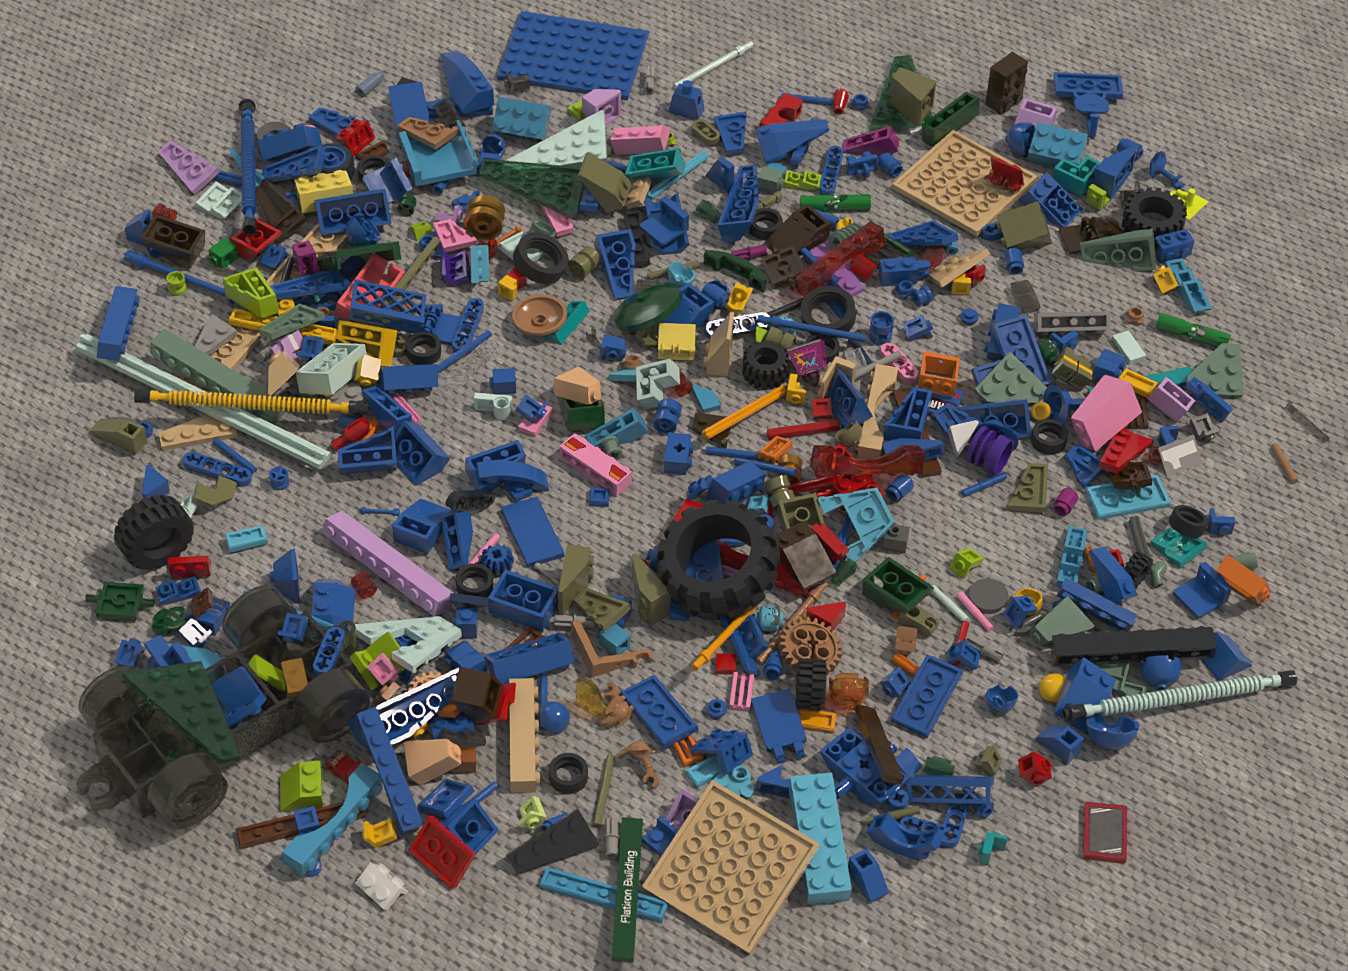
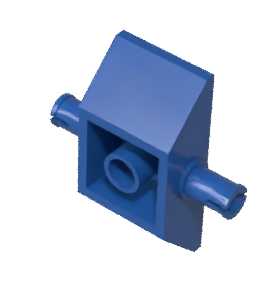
M847 728L820 750V754L833 777L839 781L834 786L835 793L837 794L836 799H840L850 790L864 803L881 804L909 781V777L902 771L901 774L904 780L901 785L882 781L867 742L851 728ZM892 744L891 749L894 754L897 752V747L895 744Z

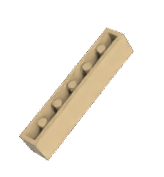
M534 678L509 679V683H516L515 701L509 704L511 793L536 792V784H540V772H536V767H540L539 754H535V750H539V737H535V732H539V720H535V715H539L538 703H534V699H538V686H534Z

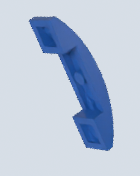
M507 460L483 461L476 464L477 477L480 481L496 483L498 479L528 483L530 484V489L549 491L547 474L529 464Z

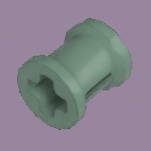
M608 436L602 441L606 455L619 460L623 454L622 450L618 447L619 441L615 436Z

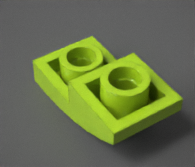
M787 170L783 187L817 190L819 189L822 175L806 170L804 175Z

